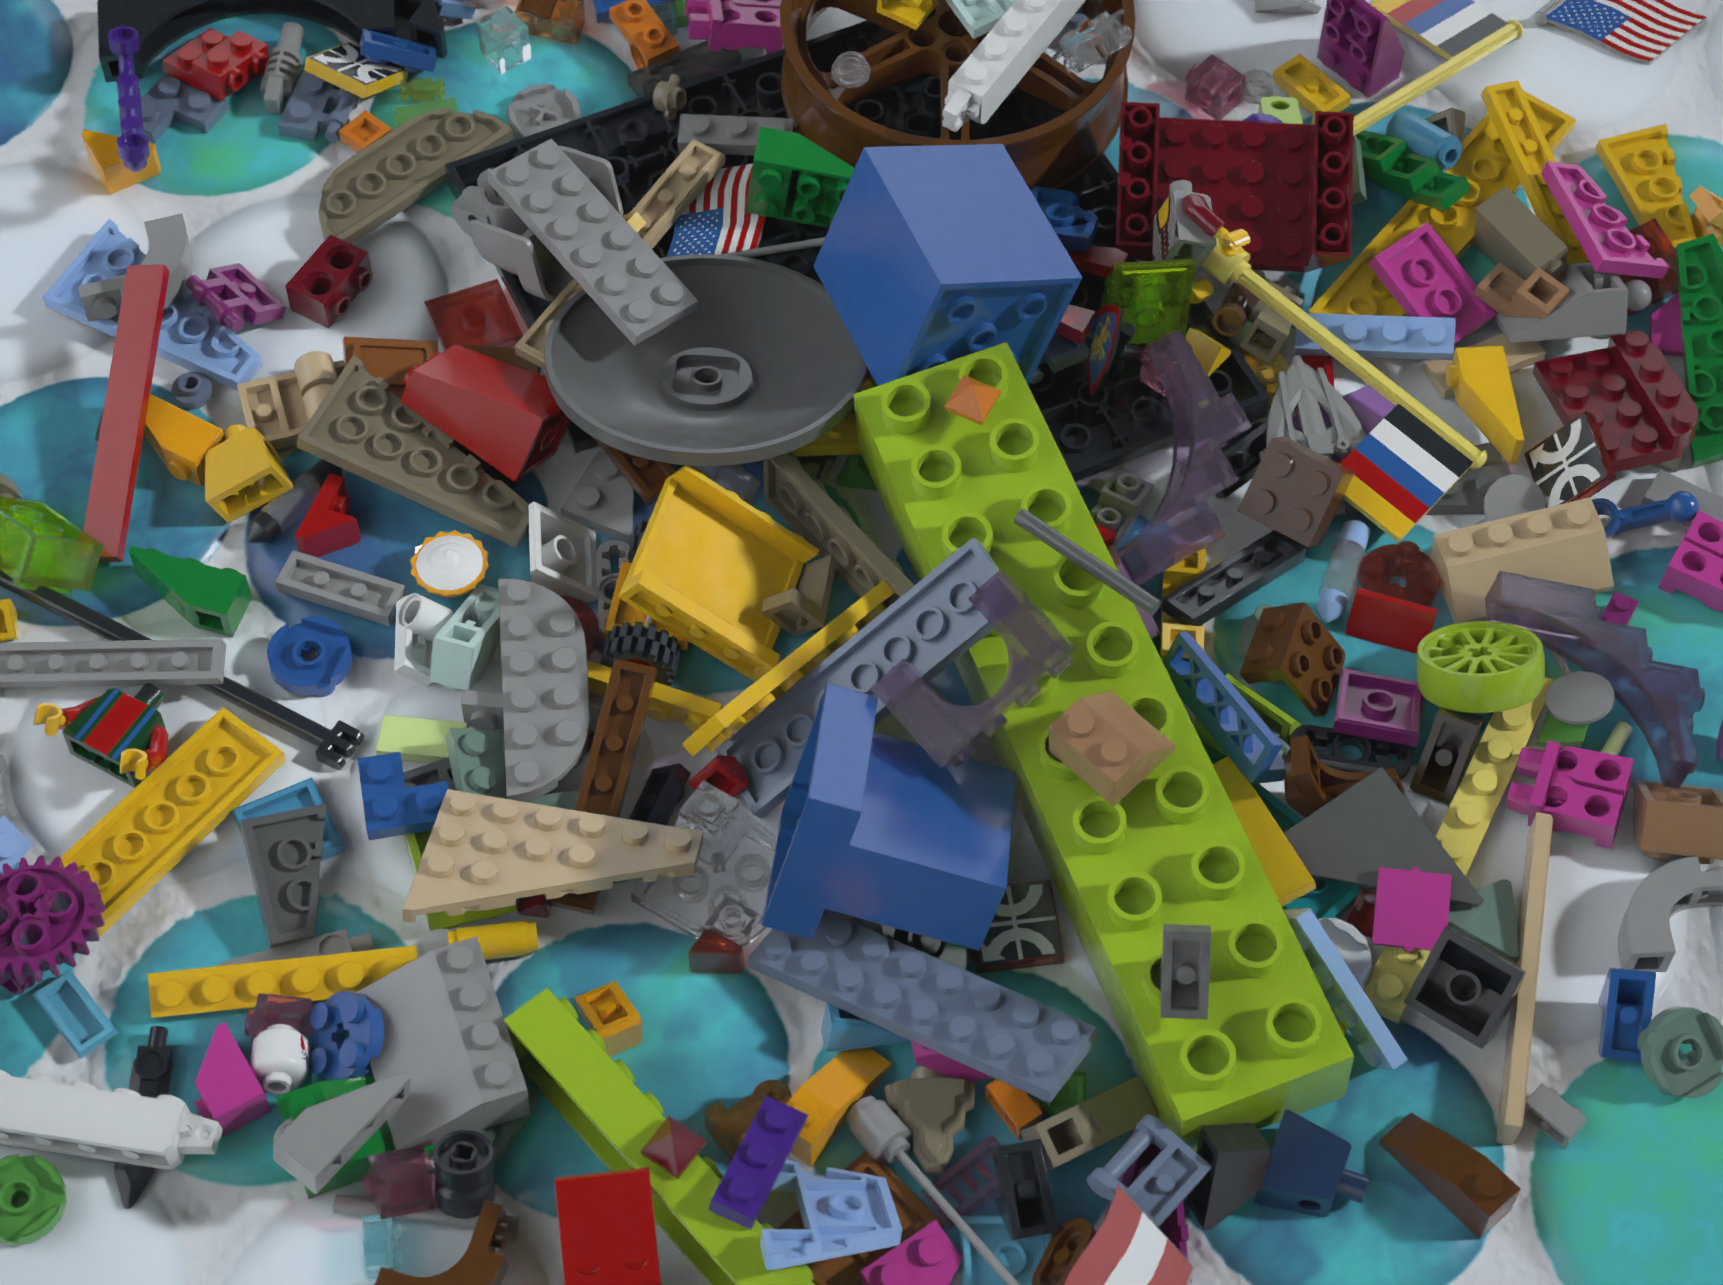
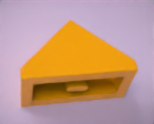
M85 129L82 133L88 159L110 195L157 176L162 169L156 146L153 143H149L150 155L147 158L146 167L140 172L134 173L124 166V161L118 156L117 139L119 136Z

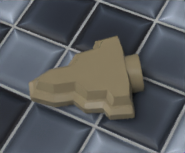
M921 1066L911 1072V1079L896 1081L885 1086L886 1101L891 1110L911 1131L914 1157L925 1175L943 1176L953 1155V1137L964 1129L965 1113L974 1108L975 1083L960 1078H948L944 1074Z

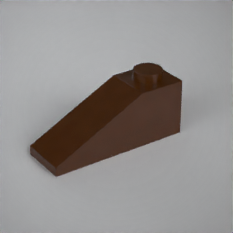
M1413 1113L1408 1114L1379 1141L1380 1146L1479 1239L1511 1211L1521 1188L1485 1155Z

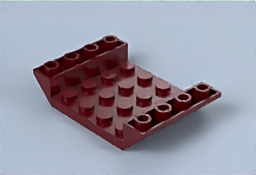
M1121 102L1115 248L1152 265L1153 222L1155 215L1169 196L1170 184L1178 180H1186L1192 183L1193 193L1205 194L1211 198L1212 211L1226 223L1225 229L1228 232L1243 229L1248 233L1250 243L1241 247L1250 254L1248 263L1251 265L1252 270L1306 273L1350 260L1352 244L1354 113L1315 111L1311 124L1160 117V103Z

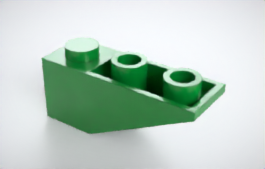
M130 546L128 551L135 573L192 626L229 637L234 636L252 599L246 575L232 568L220 569L208 566L193 558L181 559L165 555L157 549H142Z

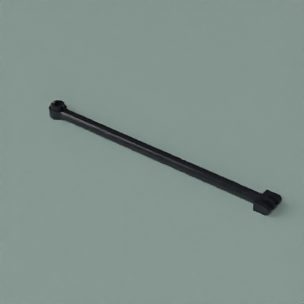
M0 563V586L108 641L152 640ZM226 676L223 678V684H196L317 746L318 749L315 751L317 760L336 770H341L346 761L334 752L350 758L355 752V748L349 742L360 745L365 738L361 731L340 720L331 730Z

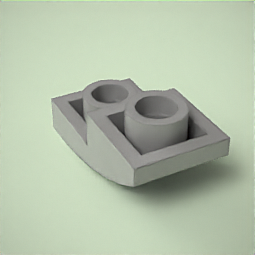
M1120 469L1116 470L1103 487L1097 505L1090 512L1096 525L1117 532L1116 548L1120 546L1150 496L1154 485Z

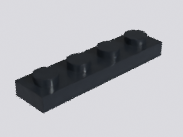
M1273 530L1163 598L1162 611L1182 625L1201 626L1304 562L1306 548L1291 538Z

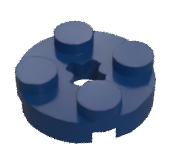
M317 616L301 618L302 623L295 624L290 628L288 624L284 625L273 635L267 648L268 661L274 682L285 690L299 695L326 697L332 694L335 686L340 684L348 675L353 662L350 642L345 636L344 630L336 622ZM312 650H317L318 658L313 661L306 662L300 657L301 654L309 655Z
M341 991L329 997L325 1003L319 1002L313 1007L310 1013L312 1031L309 1067L314 1074H320L327 1080L365 1077L370 1072V1070H365L364 1068L368 1065L370 1058H378L382 1050L384 1020L379 1007L371 1006L368 1000L371 999L369 996L357 992ZM349 1030V1038L345 1039L346 1033Z

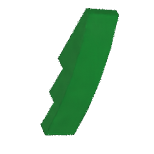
M1366 130L1355 135L1361 143L1364 176L1387 190L1416 203L1444 212L1471 191L1467 178L1440 172L1436 159L1410 153L1407 142L1404 139Z

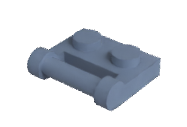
M1146 1114L1136 1124L1137 1131L1103 1168L1097 1167L1087 1177V1183L1097 1195L1107 1198L1111 1202L1114 1200L1117 1186H1121L1159 1228L1205 1177L1212 1166L1160 1120ZM1150 1144L1157 1145L1162 1152L1127 1189L1118 1179Z

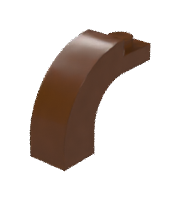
M1307 735L1291 737V755H1285L1284 759L1286 777L1284 778L1285 800L1300 815L1308 817L1375 771L1345 772L1330 768L1319 760ZM1384 769L1404 795V787L1396 769Z
M485 1200L466 1252L447 1271L429 1277H415L381 1266L374 1285H500L509 1265L505 1256L495 1253V1249H503L511 1227V1222L506 1221L507 1215L503 1205Z

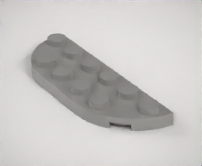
M498 579L507 799L526 802L558 787V781L568 774L573 767L577 768L586 753L591 731L587 650L582 624L572 607L562 597L552 590L533 582L519 579Z

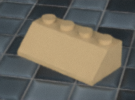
M1591 498L1433 535L1430 564L1454 624L1491 620L1611 591L1614 588L1605 529Z

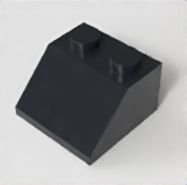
M1446 925L1404 1003L1480 1049H1483L1495 1037L1511 1009L1526 971Z

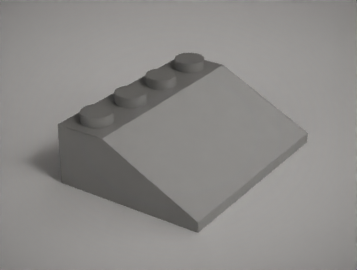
M477 936L432 949L357 992L366 994L371 998L368 999L371 1006L379 1007L384 1020L382 1050L378 1058L371 1057L369 1060L375 1082L401 1072H405L411 1077L410 1096L387 1119L397 1155L435 1144L441 1137L450 1132L458 1130L478 1131L530 1115L527 1087L507 1026L504 1024V1017Z

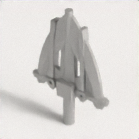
M1300 355L1292 357L1293 363L1286 374L1285 371L1278 372V389L1273 398L1268 416L1266 449L1271 438L1285 436L1331 460L1334 454L1340 457V460L1345 459L1348 453L1366 437L1361 423L1341 394L1328 382L1324 368H1318L1316 371L1303 362ZM1296 406L1302 432L1293 427L1291 415ZM1320 407L1329 414L1332 426L1327 430ZM1266 449L1260 451V459H1262Z

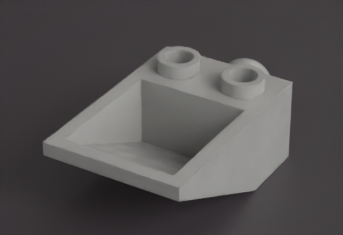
M1591 262L1568 264L1564 272L1556 280L1568 287L1570 291L1546 318L1504 317L1497 312L1498 314L1494 319L1509 343L1578 337L1609 339L1614 334H1626L1627 309L1639 311L1647 307L1651 301L1652 292L1649 285L1644 281L1631 280L1624 284L1617 274L1611 273L1607 275L1596 272Z

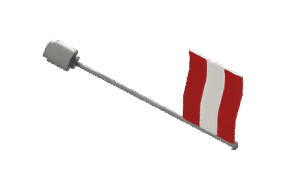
M867 1096L859 1100L849 1110L846 1120L850 1124V1132L878 1164L887 1162L893 1164L900 1161L1007 1285H1020L906 1155L910 1149L909 1143L912 1133L883 1100L877 1101L874 1096ZM1118 1185L1114 1200L1104 1222L1069 1272L1064 1285H1189L1195 1267L1122 1187Z

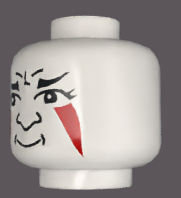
M275 1024L260 1032L253 1040L250 1067L261 1087L265 1091L277 1095L285 1094L290 1090L300 1087L307 1080L311 1045L306 1036L300 1033L296 1027L288 1024Z

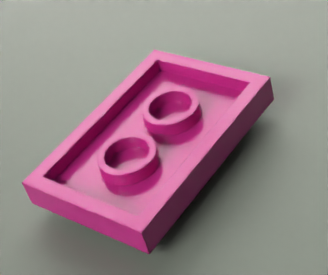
M1428 222L1375 256L1368 263L1408 316L1456 318L1454 345L1485 325L1498 314L1496 310L1473 295L1477 285Z

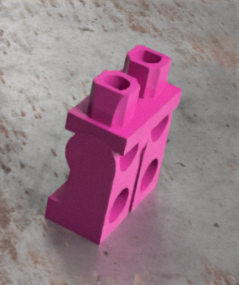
M686 0L685 18L688 19V38L707 40L709 51L720 52V46L727 50H738L742 47L765 48L766 54L783 49L780 31L781 0Z
M1701 511L1697 512L1666 568L1658 586L1659 589L1672 595L1676 589L1701 600L1707 607L1723 612V522Z
M1549 740L1547 741L1545 751L1522 747L1516 775L1534 778L1536 782L1532 786L1512 781L1507 795V808L1528 815V826H1531L1536 812L1552 815L1551 818H1553L1552 831L1571 832L1596 839L1595 845L1613 849L1632 781L1634 759L1576 747H1560L1561 743Z

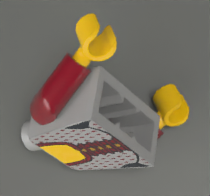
M1186 180L1172 182L1169 186V196L1156 213L1153 222L1152 277L1171 279L1177 284L1181 282L1184 285L1183 293L1186 301L1191 304L1200 303L1207 300L1208 296L1214 293V289L1207 278L1203 277L1194 281L1192 277L1215 248L1216 237L1219 239L1221 253L1224 256L1232 257L1245 252L1241 246L1250 243V236L1243 229L1228 232L1225 229L1226 223L1212 211L1211 198L1205 194L1193 193L1191 182Z

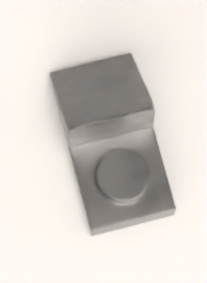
M1163 924L1161 1018L1208 1019L1210 925Z

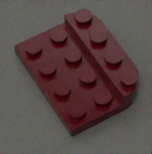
M1630 331L1626 335H1611L1608 348L1534 362L1533 375L1564 427L1582 414H1585L1606 474L1680 458L1683 456L1684 448L1692 442L1695 436L1698 421L1697 406L1663 353L1654 344L1649 342V337L1644 332Z

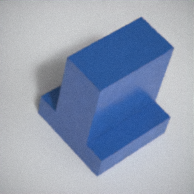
M827 683L781 809L762 926L813 939L825 909L980 951L1007 888L1016 771L873 732L878 697Z

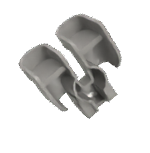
M559 146L622 216L623 208L610 162L572 148ZM489 168L483 171L477 179L478 187L469 186L465 188L461 196L451 204L452 214L456 223L473 239L474 245L482 258L499 268L518 275L526 292L553 302L573 277L487 182L488 173L492 169Z

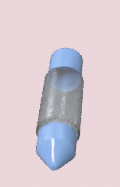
M1361 519L1350 520L1343 524L1338 542L1335 543L1319 589L1320 596L1316 605L1320 616L1326 623L1342 617L1347 604L1351 601L1371 534L1370 528Z

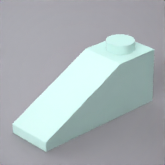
M479 584L435 635L430 670L431 682L442 684L446 688L455 691L471 690L483 675L500 639L499 589Z

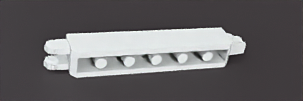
M1016 0L948 81V94L944 103L946 106L943 109L942 116L944 120L942 121V126L956 132L968 119L985 124L1086 0Z
M0 1070V1144L165 1170H173L181 1165L185 1154H215L223 1130L219 1122L191 1114L186 1103L175 1096L163 1094L159 1095L158 1098L140 1096L137 1092L126 1088H116L114 1092L98 1090L93 1085L80 1081H74L70 1085L54 1083L49 1078L40 1075H29L26 1079L10 1076L7 1072Z

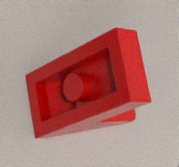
M329 473L295 534L298 552L318 558L360 542L361 536L357 519L347 515L351 505V497L348 496L343 477Z

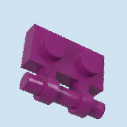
M240 263L211 268L206 280L202 281L198 276L192 275L185 282V286L191 291L192 298L199 305L207 306L212 311L213 318L220 325L228 326L234 332L243 328L245 324L244 319L252 325L281 320L287 307Z

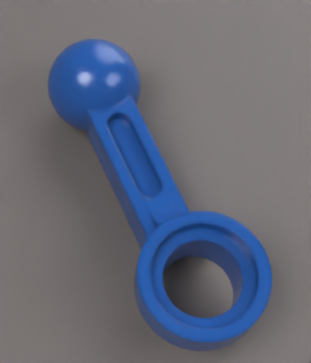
M1687 491L1675 492L1666 500L1618 510L1617 506L1608 499H1592L1598 515H1607L1611 518L1610 523L1604 527L1606 538H1609L1614 533L1617 536L1628 530L1668 521L1687 523L1692 521L1699 511L1697 498Z

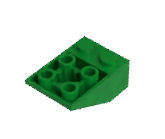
M760 126L753 160L746 213L830 228L855 168L799 133Z

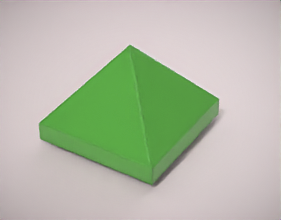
M1075 1069L1051 1103L1040 1099L1043 1114H1058L1086 1101V1069Z

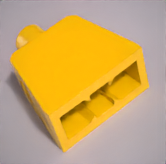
M240 424L228 427L224 433L226 441L209 449L205 454V500L227 523L293 489V484L273 445L256 428H247Z

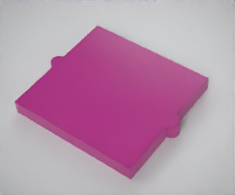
M1379 867L1372 944L1404 948V951L1410 953L1413 949L1432 951L1444 927L1448 925L1452 875L1420 872L1418 867H1413L1411 870Z

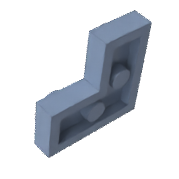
M167 74L141 98L144 135L153 143L176 120L207 134L229 111L226 99L219 101L208 93L199 91Z

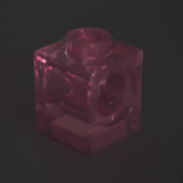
M1212 54L1201 64L1197 63L1189 70L1186 76L1187 88L1185 99L1215 120H1222L1242 103L1246 76Z

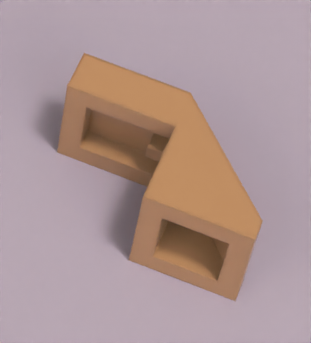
M1499 262L1477 285L1473 295L1504 317L1546 318L1568 295L1570 289L1539 267L1525 281Z

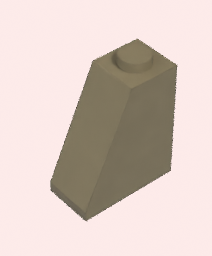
M1506 186L1475 209L1474 247L1479 252L1496 263L1500 262L1525 281L1538 267L1555 279L1566 269L1568 247Z

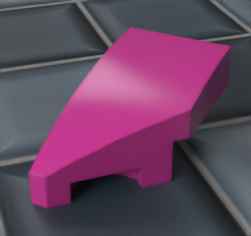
M1677 293L1649 317V342L1654 344L1663 355L1683 357Z

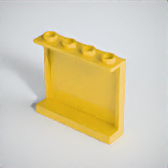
M684 465L665 480L618 598L755 682L775 667L781 656L772 650L781 627L761 613L763 600L795 588L804 563L818 555L819 549L808 543L800 534L791 532L774 521L769 514L757 510L740 499L735 492L726 490L702 471Z

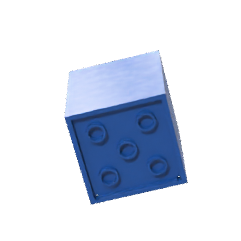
M1003 144L864 147L813 266L877 386L1005 342L1008 343L1027 384H1029L1082 280L1081 274Z

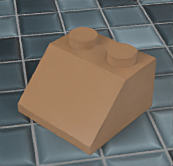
M1111 690L1081 697L1049 726V751L1113 807L1175 750L1176 746Z
M1634 779L1633 840L1639 850L1644 851V855L1655 859H1670L1671 854L1688 857L1698 856L1699 864H1713L1714 859L1723 860L1722 791L1718 788Z

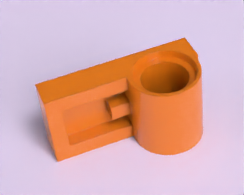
M626 0L609 8V18L629 43L631 57L642 73L651 71L677 58L679 44L646 0Z

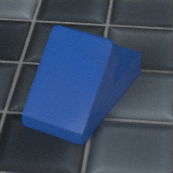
M1609 968L1598 1000V1005L1603 1009L1598 1053L1601 1057L1641 1061V1051L1638 1048L1637 1039L1640 1032L1648 1027L1652 1019L1656 972Z

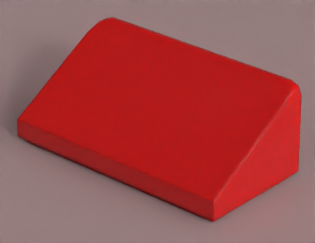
M1357 588L1345 633L1348 636L1417 654L1420 641L1432 632L1438 610Z

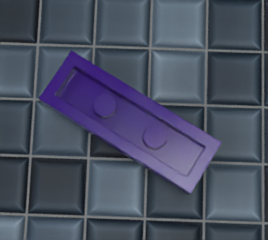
M766 1096L714 1193L708 1210L751 1230L805 1126L808 1114Z

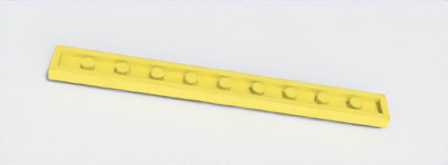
M1545 677L1540 694L1527 704L1514 709L1493 713L1435 836L1465 876H1467L1515 772L1522 747L1526 748L1546 704V692L1552 682L1555 681L1553 679ZM1383 947L1363 990L1380 1016L1399 1024L1407 1007L1404 1000L1431 951L1413 949L1410 953L1404 951V948Z

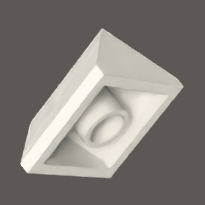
M533 501L528 505L531 582L552 590L567 603L595 601L598 599L596 531Z

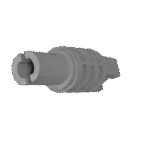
M294 22L283 24L278 45L270 51L269 59L267 60L260 93L264 94V104L268 114L282 113L287 96H291L297 82V76L299 75L302 64L299 50L304 32L302 26Z

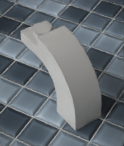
M182 213L144 222L149 240V249L140 265L165 264L170 270L164 309L171 305L186 287L185 282L191 276L193 268V254ZM126 274L78 286L88 322L119 315Z
M1698 856L1672 861L1649 874L1636 889L1621 922L1618 935V953L1621 968L1656 973L1666 972L1676 952L1670 929V917L1689 908L1723 906V867H1715L1701 872Z

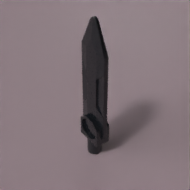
M152 1026L147 1046H138L128 1089L137 1092L140 1096L158 1098L159 1095L169 1094L173 1071V1053L170 1047H166L167 1028ZM115 1162L114 1173L122 1205L125 1209L133 1208L153 1177L155 1168Z

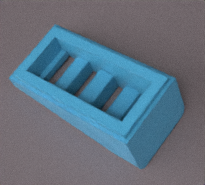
M826 1003L821 1027L826 1051H846L911 1041Z

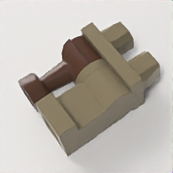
M1253 270L1300 308L1304 300L1298 297L1296 290L1287 285H1277L1267 279L1265 272L1262 270ZM1233 282L1221 301V306L1213 316V325L1220 334L1231 337L1238 335L1242 331L1246 320L1251 322L1252 324L1239 347L1270 364L1288 337L1292 324L1242 284H1235ZM1253 338L1262 340L1269 348L1259 346Z

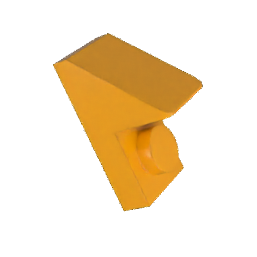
M1700 185L1689 195L1697 206L1694 210L1695 215L1691 217L1696 238L1714 233L1719 245L1722 246L1723 199Z
M616 981L574 997L580 1015L589 1028L594 1029L602 1038L607 1048L605 1052L609 1057L642 1043V1020L640 1014Z

